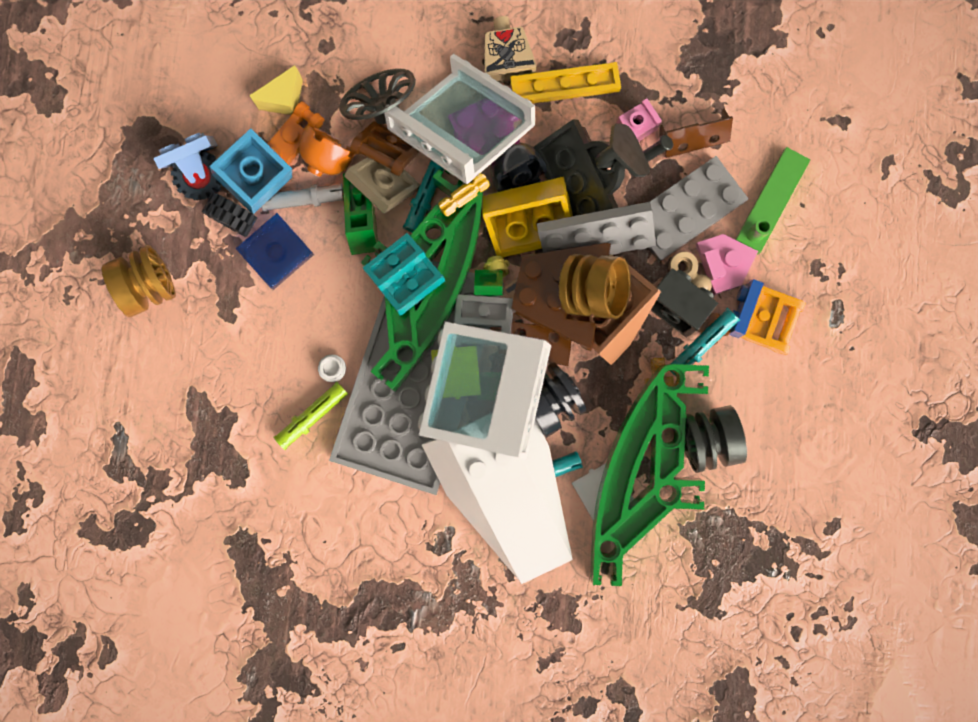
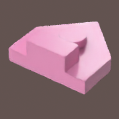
M724 234L695 244L706 276L712 282L711 290L713 295L740 287L758 253L757 250Z

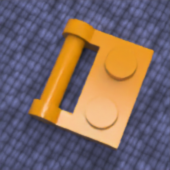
M763 286L746 334L740 338L771 349L776 353L788 355L790 349L788 344L799 312H803L806 303L800 299ZM784 305L789 310L777 341L772 339Z

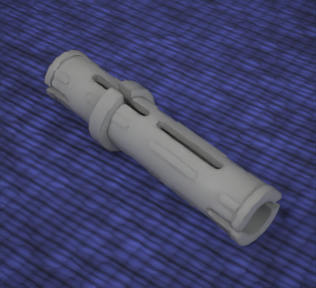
M339 183L318 187L315 184L311 185V188L277 192L261 208L265 212L267 210L312 204L317 207L321 206V203L344 201V195H342L344 193L343 185Z

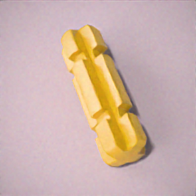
M479 173L471 183H465L451 193L450 198L446 197L438 203L439 209L445 216H449L456 211V207L460 208L476 197L477 192L486 190L489 187L488 179L485 175Z

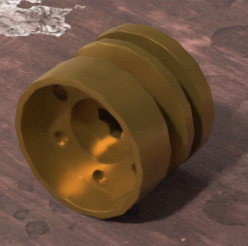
M150 245L141 247L139 252H130V264L123 257H118L103 264L101 267L105 285L112 299L127 317H133L149 310L148 298L155 305H160L163 303V298L169 301L176 296L175 287L167 266Z
M581 254L569 256L563 265L559 282V297L564 311L573 315L590 316L593 314L596 317L619 318L626 309L631 286L630 271L626 260L615 256H600L599 258L593 255L584 256Z

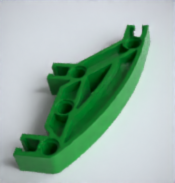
M440 169L433 176L434 185L449 197H451V193L465 184L460 179L456 185L451 184L442 178L443 172ZM477 192L476 197L462 207H456V211L449 216H445L437 203L410 235L431 262L444 248L437 270L446 281L425 296L417 310L415 304L401 316L385 297L389 350L370 372L382 381L384 376L381 373L392 362H396L401 367V370L392 382L388 379L385 382L395 392L429 351L437 339L440 330L444 328L445 322L448 321L457 303L458 295L462 292L477 245L482 215L483 192ZM435 228L441 231V235L437 239H430L426 236L427 232ZM380 241L374 246L375 255L378 256L387 249ZM366 255L361 261L363 267L372 259L369 255ZM410 348L413 350V356L409 361L403 362L399 360L398 354L401 349Z
M662 365L647 381L628 411L611 447L598 490L591 544L590 580L593 585L601 586L602 575H599L600 564L604 561L608 563L613 562V575L610 577V585L622 586L623 556L673 509L704 510V501L698 495H694L693 501L681 499V488L696 486L699 488V491L704 492L705 481L700 478L675 477L684 468L686 405L678 398L677 393L708 394V386H703L704 383H698L697 388L686 387L684 383L686 371H698L699 374H703L702 376H709V365ZM669 370L676 375V382L670 387L665 384L663 379L665 373ZM666 428H672L674 431V438L669 443H665L661 436ZM651 440L650 484L629 503L638 469ZM665 485H670L672 487V495L668 499H661L659 494L661 488ZM608 540L614 542V549L610 553L605 554L600 551V546L603 542Z

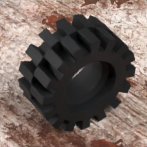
M212 192L201 211L214 221L245 237L248 236L257 220V217L247 209Z

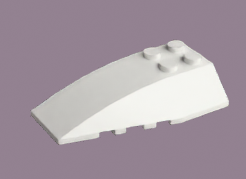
M493 413L453 433L486 439ZM536 419L534 420L526 460L437 439H432L422 444L447 497L521 584L573 560L549 445Z

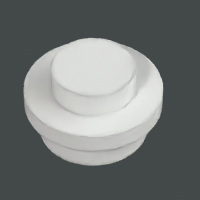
M327 355L319 362V375L328 382L339 381L346 373V364L337 355Z

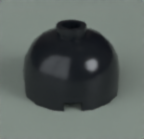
M521 142L514 143L493 161L490 167L491 177L498 192L539 183L541 181L539 176L542 171L544 173L547 171L546 163L539 152L533 146Z

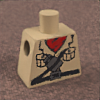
M507 16L495 18L493 20L495 31L485 33V73L489 74L491 78L499 83L510 81V76L536 73V62L523 27L510 28Z

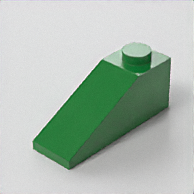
M343 173L345 234L351 255L376 252L374 246L378 242L374 204Z

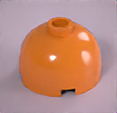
M307 125L300 140L299 152L302 159L308 164L307 170L319 177L323 173L328 175L342 173L351 164L356 154L350 151L349 146L346 149L342 148V144L339 143L338 139L314 127L312 129L310 125Z

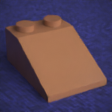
M628 265L631 283L626 309L619 318L596 317L593 314L590 316L569 314L567 319L596 323L592 348L610 365L631 345L661 293L658 288L630 265Z

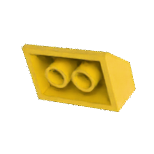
M564 177L483 196L482 215L496 256L506 257L542 249L537 223L573 217Z

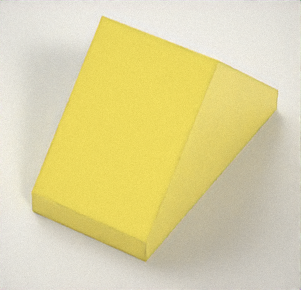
M294 65L249 96L259 110L292 115L299 102L303 79Z

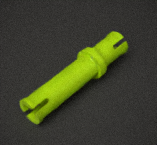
M336 381L331 388L316 399L299 416L294 415L291 418L292 422L273 438L284 450L288 449L302 434L307 435L310 432L309 428L349 394Z

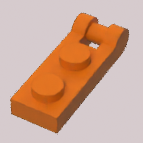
M303 101L295 107L293 114L267 143L288 165L299 153L300 140L306 127L302 128L299 125L302 120L305 119L308 122L307 125H310L312 129L314 127L319 129L325 120L320 114H314L310 111V107Z

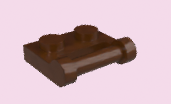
M375 121L360 132L350 145L351 152L357 155L360 153L391 169V173L398 177L419 153L417 149L388 130L387 127L377 124Z

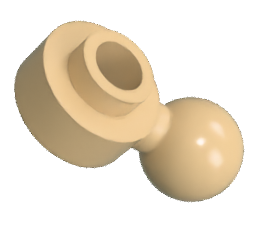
M680 252L670 259L669 271L672 268L676 271L679 270L678 263L684 262L686 270L683 272L691 277L692 280L690 282L698 288L704 287L711 291L712 282L708 276L697 273L698 261L693 254Z

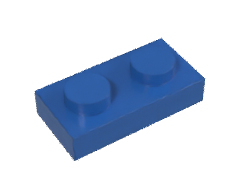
M753 279L746 286H741L736 299L740 301L737 311H732L740 321L731 328L729 335L740 338L746 334L764 284L763 282Z

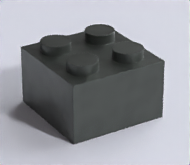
M672 268L656 287L661 293L651 311L687 338L701 327L718 305V302L713 299L714 295L704 287L698 288L690 282L692 279L682 270L676 271Z

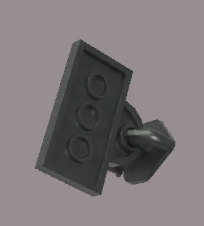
M573 119L539 142L534 148L546 163L547 171L544 175L547 180L564 177L572 215L578 216L619 208L613 193L620 188L624 180L625 168L634 177L648 175L650 172L648 162L666 150H671L673 148V141L669 136L663 135L658 142L643 151L635 133L626 124H615L611 127L610 142H589L579 120Z

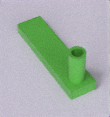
M788 147L783 150L738 233L736 241L757 250V255L761 253L811 159Z

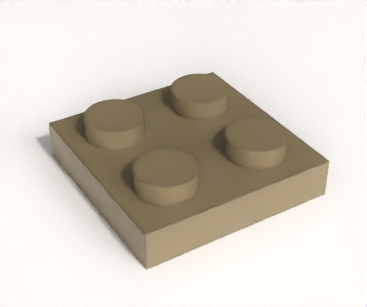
M368 157L348 168L344 175L384 214L415 194L420 187V184L405 170L398 177L391 173V169Z

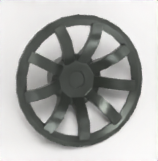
M400 68L373 74L357 83L343 96L339 104V110L347 119L363 120L374 117L377 124H387L384 113L396 106L398 107L410 95L415 87L416 79L411 71ZM394 75L389 83L387 90L386 78L387 76ZM402 77L408 78V79L399 81V79H401ZM379 79L380 92L378 94L370 84V82ZM408 86L404 94L398 92L402 87ZM363 87L371 98L357 93V91ZM352 99L361 101V102H351V103L348 104V101H349V100H352ZM358 108L355 114L349 113L351 109ZM366 110L369 111V112H371V113H369V114H364V115H363V113H364Z

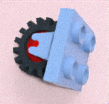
M197 133L185 138L186 144L183 146L172 144L158 150L160 156L154 158L158 168L174 167L173 171H171V176L174 179L172 183L176 185L179 193L185 195L184 197L199 201L208 199L212 192L217 193L220 191L222 184L212 176L210 165L217 159L216 156L207 152L218 146L213 136Z

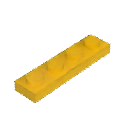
M617 62L510 76L511 90L521 97L530 100L532 104L615 93L621 90Z

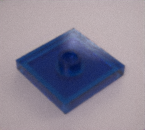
M278 213L235 248L272 290L277 288L314 255Z

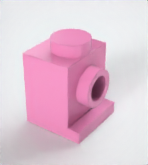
M646 98L641 104L619 116L616 124H626L629 126L639 142L657 131L662 120ZM637 118L640 124H635L633 120Z

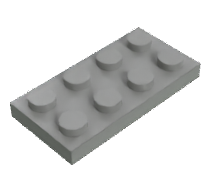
M717 156L650 201L656 246L648 247V249L658 262H661L749 199Z
M651 202L537 223L543 253L611 243L610 255H615L620 252L636 249L642 250L647 247L656 246Z

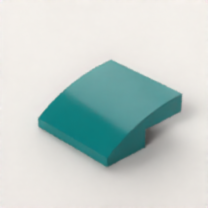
M408 233L362 267L400 316L446 281Z

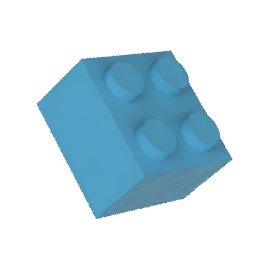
M251 128L210 165L212 176L253 214L292 178V168Z

